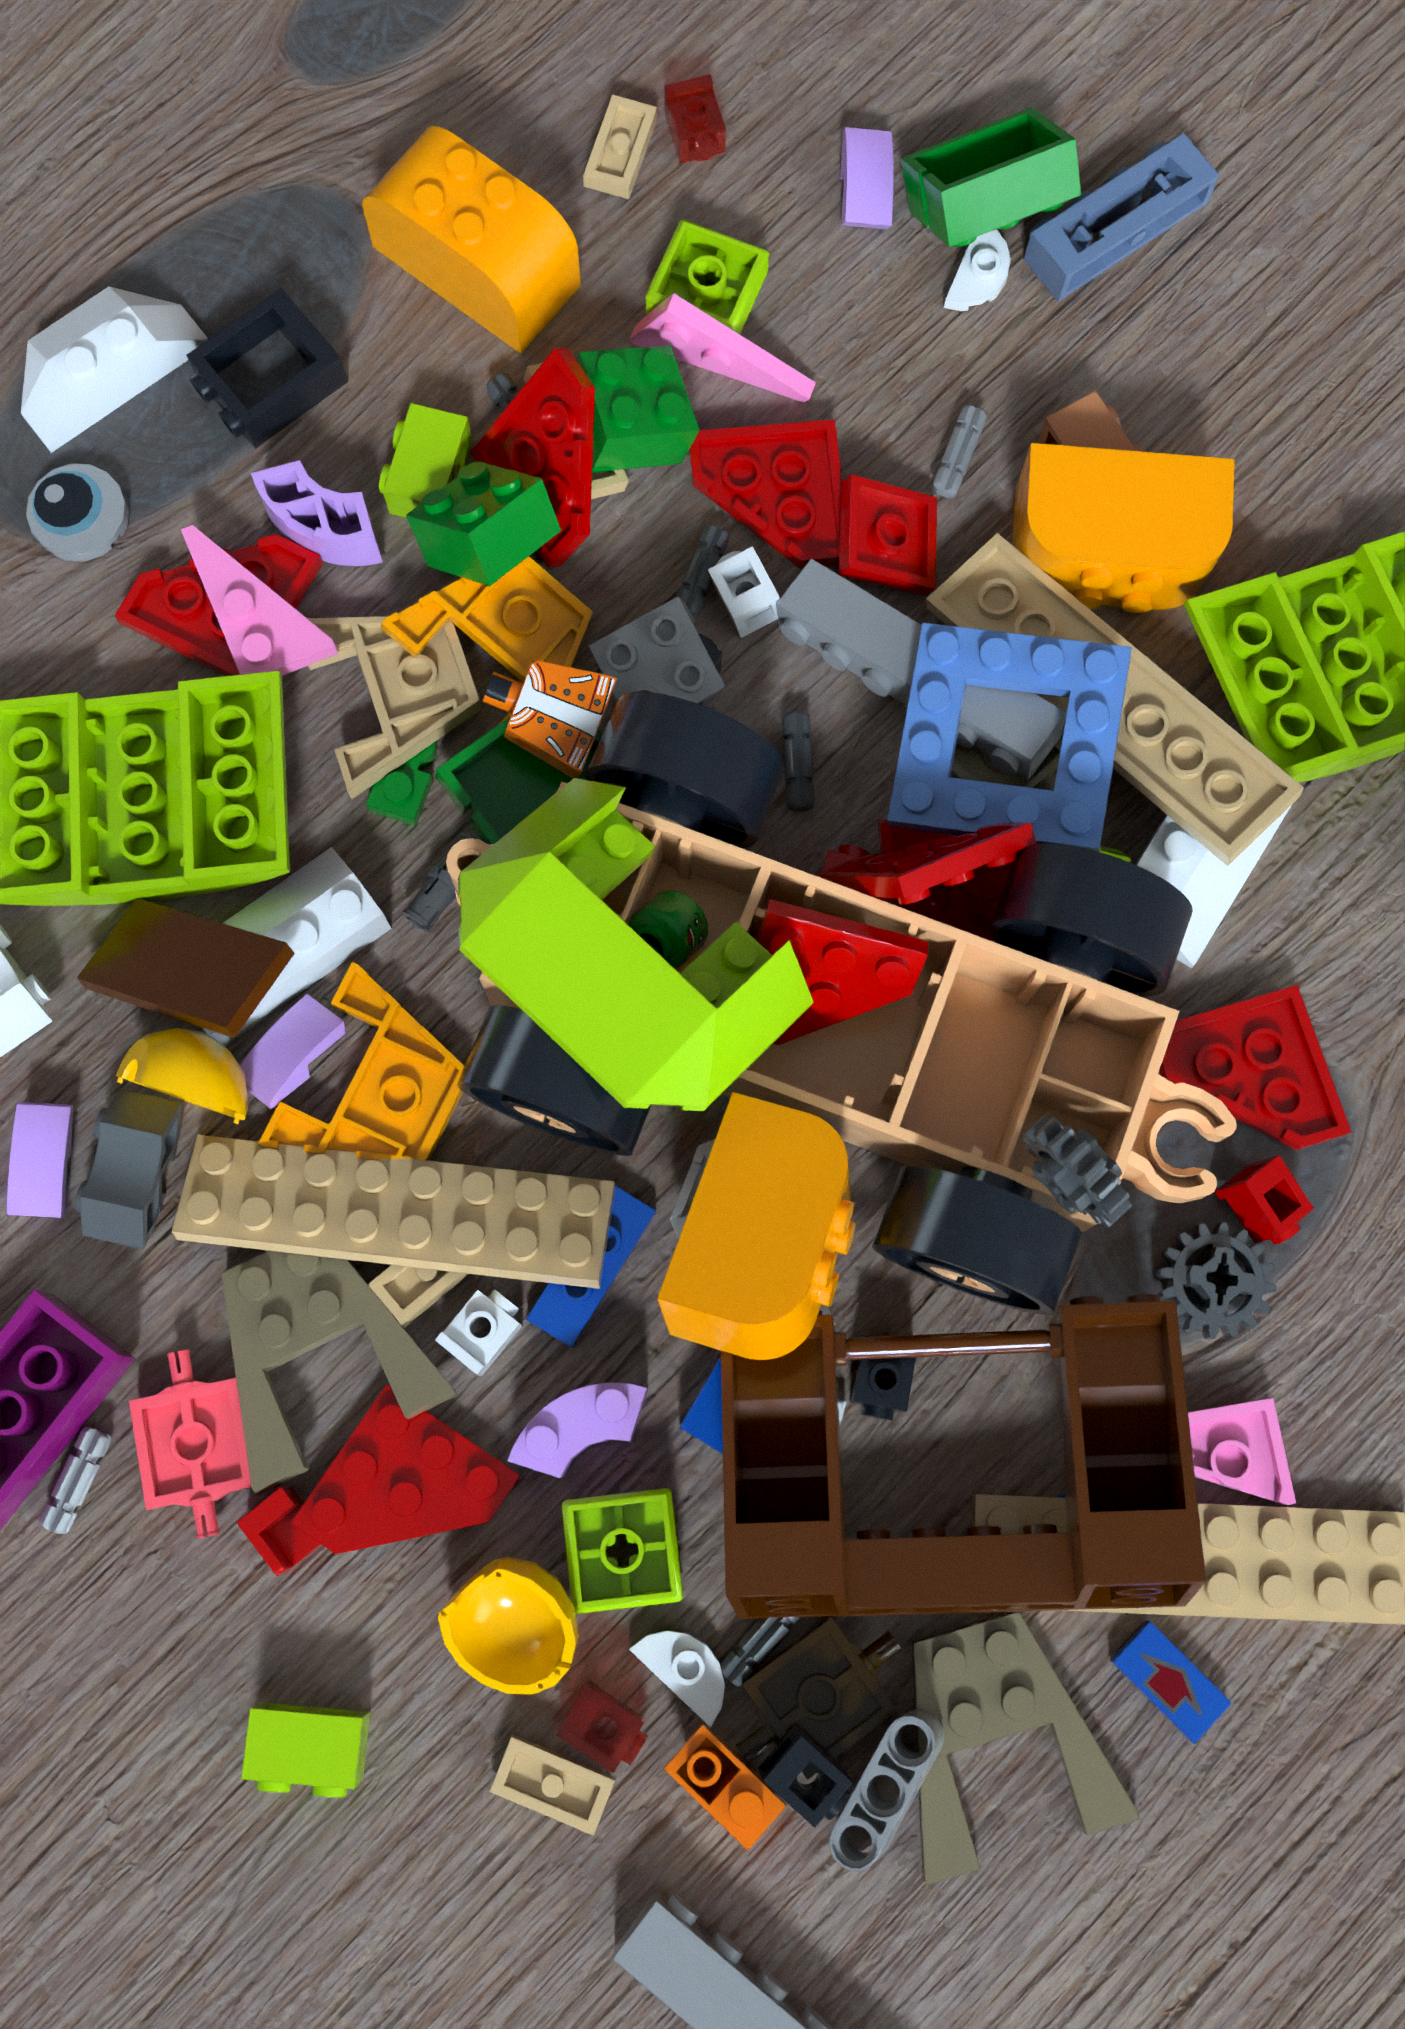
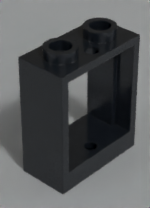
M282 288L275 291L186 355L194 372V375L189 378L194 389L206 403L214 399L222 409L218 413L219 417L235 438L243 434L255 449L348 382L341 357ZM280 330L309 366L250 409H247L218 373Z

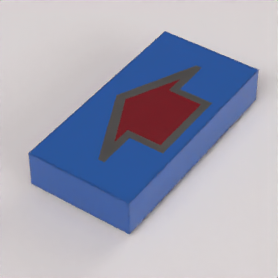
M1146 1620L1110 1659L1133 1685L1194 1744L1232 1704L1151 1621Z

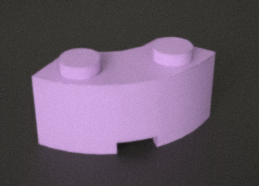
M300 460L251 473L272 523L286 539L319 554L322 561L331 564L365 566L383 563L362 492L339 493L321 487L308 476Z
M601 1383L578 1388L560 1396L545 1406L530 1420L516 1440L507 1461L557 1478H564L574 1458L590 1445L607 1440L632 1442L648 1389L634 1384Z

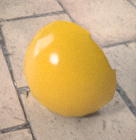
M172 1028L142 1036L129 1049L116 1073L118 1083L122 1084L123 1079L177 1099L235 1118L233 1122L235 1124H239L240 1120H245L248 1109V1095L244 1071L224 1045L204 1032Z
M513 1557L499 1558L483 1567L452 1596L441 1609L438 1616L443 1642L457 1664L481 1684L506 1694L533 1695L555 1686L570 1669L579 1638L574 1605L558 1578L536 1562Z

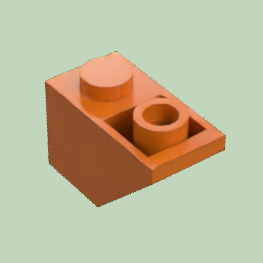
M704 1724L694 1732L664 1767V1770L747 1850L754 1845L786 1808V1802L763 1781L760 1772L751 1764L749 1765L740 1753Z

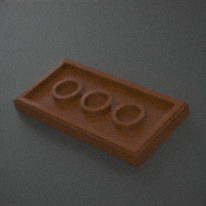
M137 898L78 975L77 979L88 990L235 1038L295 953L284 941Z

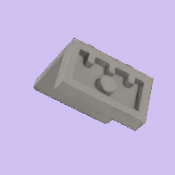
M679 596L589 645L602 673L617 678L612 691L616 700L625 693L653 692L682 698L699 704L725 689V684L694 626L696 622L688 606Z

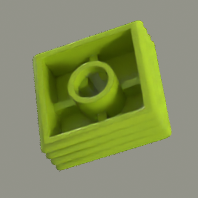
M680 220L645 295L646 315L674 293L740 334L768 273L769 252L688 220ZM708 281L715 283V285L705 286Z
M669 1488L568 1499L562 1503L570 1595L575 1608V1614L674 1603L682 1600L683 1591L672 1491ZM626 1534L628 1543H637L638 1553L630 1556L629 1565L619 1566L617 1557H608L607 1547L616 1543V1535Z

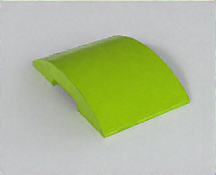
M1405 531L1363 544L1354 554L1279 578L1276 572L1188 599L1184 603L1245 739L1298 783L1337 774L1405 751Z
M280 671L178 681L177 690L84 699L78 692L0 700V904L78 906L134 903L137 898L145 901H158L235 889L273 879L290 872L283 688Z

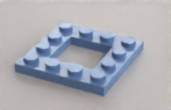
M922 623L887 819L888 825L890 827L960 836L970 833L978 834V828L996 823L1031 822L1036 840L1035 844H1060L1099 852L1132 647ZM966 685L1069 697L1054 791L951 778Z

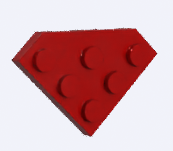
M558 347L553 349L470 452L476 462H484L489 465L542 478L561 528L560 533L537 549L549 568L561 567L590 535L595 386L569 349Z
M835 419L700 430L689 449L692 485L798 568L803 569L811 558L825 567L839 566L842 477Z
M278 534L257 539L258 544L229 552L228 548L223 549L295 609H297L323 564L319 554ZM193 558L189 559L188 565L161 572L158 568L139 574L114 615L119 624L224 676L240 675Z
M1031 822L996 823L978 828V834H964L950 839L947 835L907 845L906 851L908 856L905 851H895L880 856L877 852L857 857L815 874V876L882 901L897 898L899 904H910L931 895L930 887L943 883L944 886L956 885L974 878L973 869L986 864V867L989 868L998 867L1017 860L1016 851L1035 844L1036 840Z
M769 899L756 941L773 956L790 940L813 999L812 1005L773 1044L781 1045L912 995L928 956L929 941Z
M1297 985L1176 1021L1159 1069L1162 1077L1174 1084L1186 1083L1203 1089L1221 1100L1236 1120L1296 1151L1352 1133Z
M386 1384L295 1515L291 1524L336 1555L477 1526L492 1521L521 1475L427 1411L411 1419L405 1418L392 1388Z

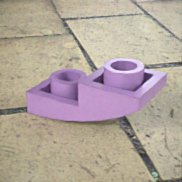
M850 127L843 129L840 179H844L841 225L888 229L892 226L894 185L892 131Z
M306 994L279 1018L241 1063L240 1067L245 1074L247 1091L270 1109L275 1107L310 1078L308 1064L346 1034L344 1021Z
M20 1101L17 1103L10 1151L6 1215L61 1218L66 1212L67 1161L72 1156L73 1105Z

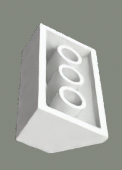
M1290 807L1228 867L1167 814L1164 816L1135 865L1156 874L1175 886L1188 898L1192 905L1193 913L1177 957L1178 961L1190 968L1194 967Z
M332 847L223 922V924L284 941L295 954L235 1038L205 1028L203 1030L208 1036L227 1046L392 929L381 909Z

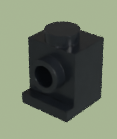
M916 1357L858 1359L850 1403L862 1405L861 1415L889 1421H893L894 1411L907 1412ZM880 1369H887L894 1375V1384L889 1390L880 1389L875 1383V1375Z
M796 1724L758 1767L763 1781L814 1828L824 1817L827 1820L833 1819L843 1809L850 1797V1792L847 1789L853 1782L847 1772L807 1737ZM806 1766L814 1767L817 1770V1776L813 1782L802 1784L797 1780V1776Z

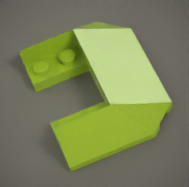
M573 778L460 872L458 877V898H460L461 915L459 950L624 1108L648 1109L651 1104L681 1106V1110L704 1111L812 1005L813 999L789 940L772 956L735 922L679 974L602 901L605 896L648 860L656 847L616 810L626 787Z

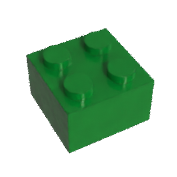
M671 345L579 352L576 361L595 386L592 473L682 464L700 430Z
M474 462L466 465L459 471L457 478L442 489L426 494L422 498L421 504L406 514L428 567L487 586H491L561 532L542 478L489 465L484 462Z

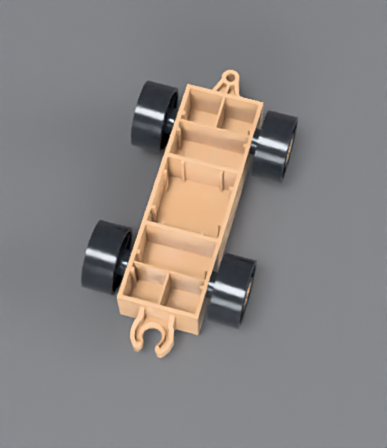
M630 692L618 697L586 772V778L588 781L626 787L616 810L656 847L651 857L605 896L602 901L629 925L632 916L660 892L673 890L684 893L695 900L702 908L707 919L708 936L704 945L684 964L675 969L679 974L735 922L756 940L769 899L929 941L928 956L912 995L781 1045L772 1044L722 1093V1095L730 1098L732 1092L816 1115L828 1122L838 1132L843 1141L906 1164V1166L900 1169L872 1246L877 1253L916 1274L966 1294L1025 1312L1053 1315L1081 1237V1231L1084 1232L1098 1223L1094 1221L1089 1213L1084 1215L1076 1209L1072 1213L1067 1211L1057 1202L1047 1187L1035 1177L1032 1167L1035 1165L1034 1161L1036 1158L1026 1150L1025 1146L1027 1143L1022 1139V1136L1044 1115L1049 1119L1055 1117L1064 1128L1068 1125L1076 1133L1083 1129L1091 1134L1104 1152L1120 1167L1122 1175L1119 1177L1120 1180L1131 1181L1138 1190L1157 1200L1180 1204L1202 1199L1215 1191L1217 1180L1213 1173L1196 1167L1186 1169L1173 1168L1163 1161L1156 1147L1157 1133L1162 1125L1170 1121L1187 1122L1194 1126L1201 1136L1213 1142H1219L1235 1132L1237 1126L1233 1115L1218 1098L1201 1088L1186 1083L1174 1084L1158 1074L1179 1011L1143 997L1158 995L1166 990L1185 937L1193 908L1188 898L1180 890L1144 868L1101 852L1060 844L1029 845L1017 852V860L1013 861L989 927V933L995 941L992 942L742 849L750 847L756 842L784 771L785 764L779 752L767 740L747 726L720 712L692 701L653 692ZM561 782L558 791L561 788H563L567 783ZM468 838L454 844L448 852L446 865L455 888L459 906L458 877L460 872L494 844H486L480 839ZM482 972L479 979L491 1006L485 1015L458 1080L457 1087L478 1102L551 1135L599 1151L621 1156H631L651 1104L648 1109L624 1108Z

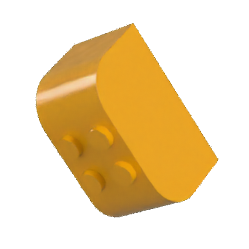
M438 126L428 127L362 201L373 248L520 354L525 351L581 286L577 242L572 230L559 212L536 191L457 135Z
M1031 443L1015 488L1012 545L1089 609H1095L1103 605L1122 607L1124 611L1129 613H1144L1151 609L1167 610L1177 608L1198 594L1230 540L1233 527L1235 459Z
M732 1092L657 1297L670 1335L753 1360H769L784 1356L795 1350L809 1336L816 1322L821 1304L830 1306L833 1301L839 1279V1274L834 1272L838 1253L847 1255L856 1223L851 1221L854 1202L851 1201L847 1151L842 1138L828 1122L804 1111Z

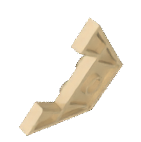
M388 616L307 618L333 639L339 653L309 665V669L313 670L358 655L383 732L334 748L351 800L482 710L481 702L453 622L448 621L422 652L414 658L380 629L381 623Z

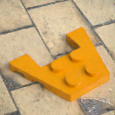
M528 556L491 586L461 577L441 590L433 591L418 599L416 604L386 617L381 623L380 629L416 658L445 624L451 621L524 683L532 660L567 667L572 666L593 611ZM509 712L500 723L509 718L512 713Z
M352 962L331 1004L334 1008L377 1027L378 1030L331 1122L327 1124L285 1103L279 1102L258 1144L272 1149H278L279 1144L303 1146L304 1152L324 1154L326 1149L356 1152L355 1158L369 1160L410 1158L429 1161L463 1094V1091L457 1087V1083L464 1065L402 1008L387 991L379 986L362 967Z

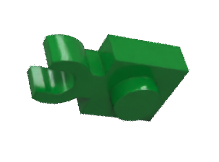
M436 742L373 785L366 803L368 811L413 826L417 825L433 783L432 775L423 772L422 769L431 765L437 756Z

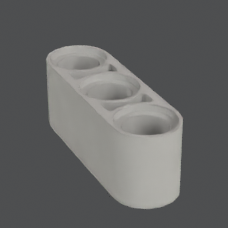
M923 1709L911 1710L897 1718L887 1729L832 1830L829 1839L830 1851L835 1861L841 1867L850 1871L867 1869L888 1848L942 1749L944 1730L940 1721L932 1713ZM906 1724L919 1726L925 1732L928 1740L926 1752L915 1753L905 1746L902 1732ZM878 1775L890 1776L897 1782L900 1788V1798L897 1803L886 1802L878 1796L875 1789V1781ZM851 1825L861 1826L869 1832L872 1838L871 1852L862 1853L851 1845L848 1839V1830Z

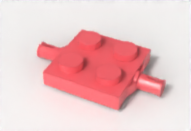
M188 1349L180 1350L178 1353L171 1352L167 1354L173 1386H169L153 1396L130 1400L129 1406L146 1510L174 1504L187 1507L192 1506L197 1532L196 1538L200 1539L220 1534L214 1501L220 1500L230 1492L252 1487L236 1378L214 1383L194 1381L190 1358L191 1352Z

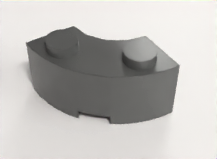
M119 1089L108 1108L103 1107L99 1111L94 1127V1136L96 1139H99L95 1160L88 1181L81 1183L75 1199V1211L81 1213L82 1236L140 1249L145 1248L166 1193H162V1174L169 1161L175 1160L180 1130L181 1102Z

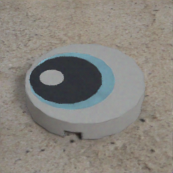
M68 464L51 470L37 481L28 497L26 517L31 533L43 548L65 561L85 562L104 556L113 548L111 544L117 540L119 535L122 538L128 527L129 507L120 485L108 472L91 464Z

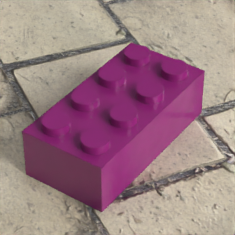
M35 1289L0 1331V1531L136 1359L54 1294Z

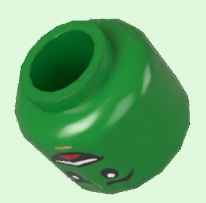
M673 890L658 893L632 916L629 926L674 969L680 967L704 945L708 936V922L702 908L686 894Z

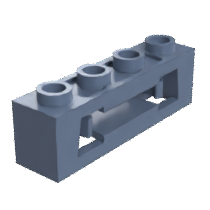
M1184 133L1168 144L1162 141L1152 147L1142 161L1131 168L1123 166L1115 171L1105 185L1096 191L1081 193L1080 196L1070 203L1065 211L1056 217L1046 216L1041 219L1029 233L1030 238L1024 261L1059 302L1206 205L1212 195L1219 174ZM1152 189L1148 196L1149 200L1100 231L1098 241L1089 246L1093 240L1091 236L1093 233L1139 204L1142 195Z

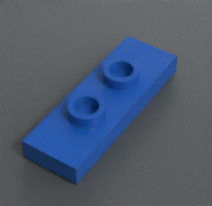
M615 1186L616 1191L600 1289L548 1283L526 1318L527 1321L570 1348L574 1347L656 1214V1210Z

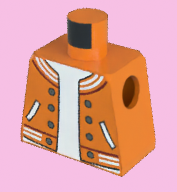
M532 660L524 683L493 672L483 702L512 713L504 734L505 738L569 777L578 779L583 771L617 678L549 662Z

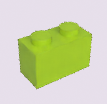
M410 403L405 421L399 420L395 427L393 448L396 451L391 465L385 464L383 466L379 480V492L384 495L389 514L407 518L406 514L420 505L422 498L426 494L442 489L458 477L459 471L465 467L473 441L468 417Z
M269 1702L256 1704L250 1708L241 1779L257 1781L256 1789L265 1792H289L291 1784L313 1786L312 1794L316 1796L345 1797L347 1789H355L363 1781L371 1712Z

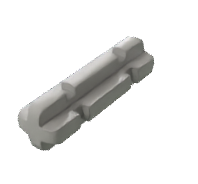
M966 405L962 408L942 458L941 466L934 479L932 490L935 494L944 496L947 499H953L957 496L987 418V414L983 409L972 405Z
M84 1427L81 1430L74 1447L78 1448L77 1452L74 1455H69L51 1493L54 1500L46 1504L39 1518V1524L42 1527L57 1534H66L70 1531L77 1516L74 1509L76 1506L82 1505L100 1467L96 1462L99 1457L104 1458L111 1444L112 1438L109 1434L94 1427Z

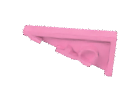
M674 293L635 324L629 342L640 347L671 345L675 359L803 403L810 399L816 384L810 378Z
M190 525L181 529L240 675L280 671L283 676L339 654L332 638L195 526Z
M1273 1398L1188 1412L1196 1478L1284 1505L1296 1504Z

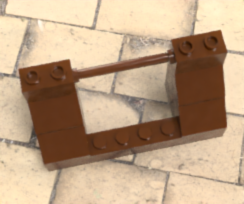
M1156 1294L1132 1295L1126 1298V1303H1104L1101 1297L1082 1296L1071 1299L1069 1305H1060L1057 1323L1048 1324V1331L971 1332L848 1337V1339H846L845 1332H835L833 1314L822 1315V1310H819L814 1327L806 1340L795 1350L784 1356L769 1360H753L721 1351L726 1597L739 1619L1185 1607L1206 1583L1176 1301H1161L1160 1296ZM1048 1351L1051 1358L1060 1357L1063 1383L1066 1533H1057V1526L1053 1524L1027 1525L1023 1527L1024 1534L1001 1535V1528L998 1526H976L967 1529L968 1536L945 1537V1529L919 1528L912 1530V1538H890V1531L871 1529L858 1531L857 1539L846 1540L836 1366H847L848 1358L849 1360L1039 1353Z

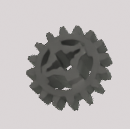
M1044 1115L1022 1136V1139L1027 1143L1025 1146L1026 1150L1036 1158L1034 1161L1035 1165L1032 1167L1035 1177L1047 1187L1057 1202L1070 1213L1075 1209L1084 1215L1089 1213L1099 1225L1103 1223L1106 1227H1110L1132 1207L1131 1202L1128 1200L1130 1197L1129 1193L1119 1185L1121 1182L1119 1177L1122 1175L1120 1167L1104 1152L1096 1139L1087 1131L1081 1129L1076 1133L1068 1125L1064 1128L1055 1117L1049 1119Z
M1224 1222L1216 1224L1212 1234H1210L1206 1224L1202 1223L1193 1227L1194 1239L1186 1232L1175 1236L1176 1244L1180 1249H1164L1161 1255L1170 1263V1266L1155 1272L1156 1277L1167 1280L1168 1288L1162 1289L1157 1295L1160 1296V1299L1171 1298L1172 1301H1176L1177 1315L1186 1317L1183 1331L1187 1333L1194 1332L1201 1325L1203 1326V1337L1207 1340L1216 1338L1219 1327L1226 1339L1238 1336L1237 1323L1246 1330L1254 1329L1258 1325L1252 1313L1265 1314L1269 1313L1271 1309L1261 1299L1262 1295L1276 1292L1277 1289L1276 1285L1264 1281V1274L1274 1270V1264H1260L1257 1258L1265 1249L1264 1245L1261 1243L1249 1248L1245 1244L1248 1237V1231L1245 1229L1237 1231L1232 1237L1228 1236V1225ZM1207 1246L1206 1251L1203 1252L1202 1262L1198 1265H1185L1187 1259L1195 1250ZM1234 1255L1242 1262L1247 1273H1244L1235 1262ZM1215 1272L1216 1278L1224 1280V1288L1216 1290L1215 1284L1206 1281V1275ZM1184 1289H1188L1198 1302L1197 1308L1189 1301ZM1246 1296L1239 1309L1225 1316V1311H1229L1230 1300L1234 1297Z

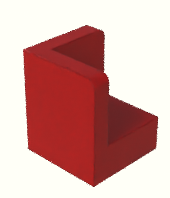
M291 1486L280 1487L237 1522L238 1526L277 1576L290 1571L321 1545L291 1524V1521L304 1504Z

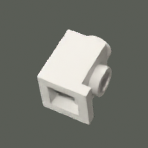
M753 546L742 552L733 551L726 554L715 566L708 569L714 587L741 638L778 619L776 603L780 599ZM746 589H750V590H748V591H746V592L740 594L742 591H744V590H746Z
M495 1289L488 1297L477 1290L435 1341L474 1373L482 1377L522 1328V1325L513 1319L519 1309ZM478 1318H487L491 1323V1331L484 1338H477L472 1333V1324Z

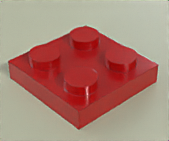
M849 475L841 482L839 575L923 596L936 589L937 497L860 476Z

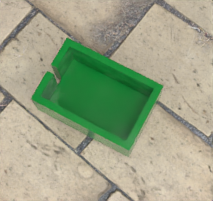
M1032 107L901 158L910 214L926 228L930 227L931 232L949 248L971 244L978 236L995 229L1011 228L1017 225L1021 219L1040 211L1056 210L1065 201L1081 195L1076 139Z
M510 717L436 769L435 778L462 815L469 810L473 811L474 814L471 815L469 824L486 844H495L557 793L561 782L569 783L573 779L505 738L504 734ZM599 728L583 771L578 779L587 780L586 772L603 734Z

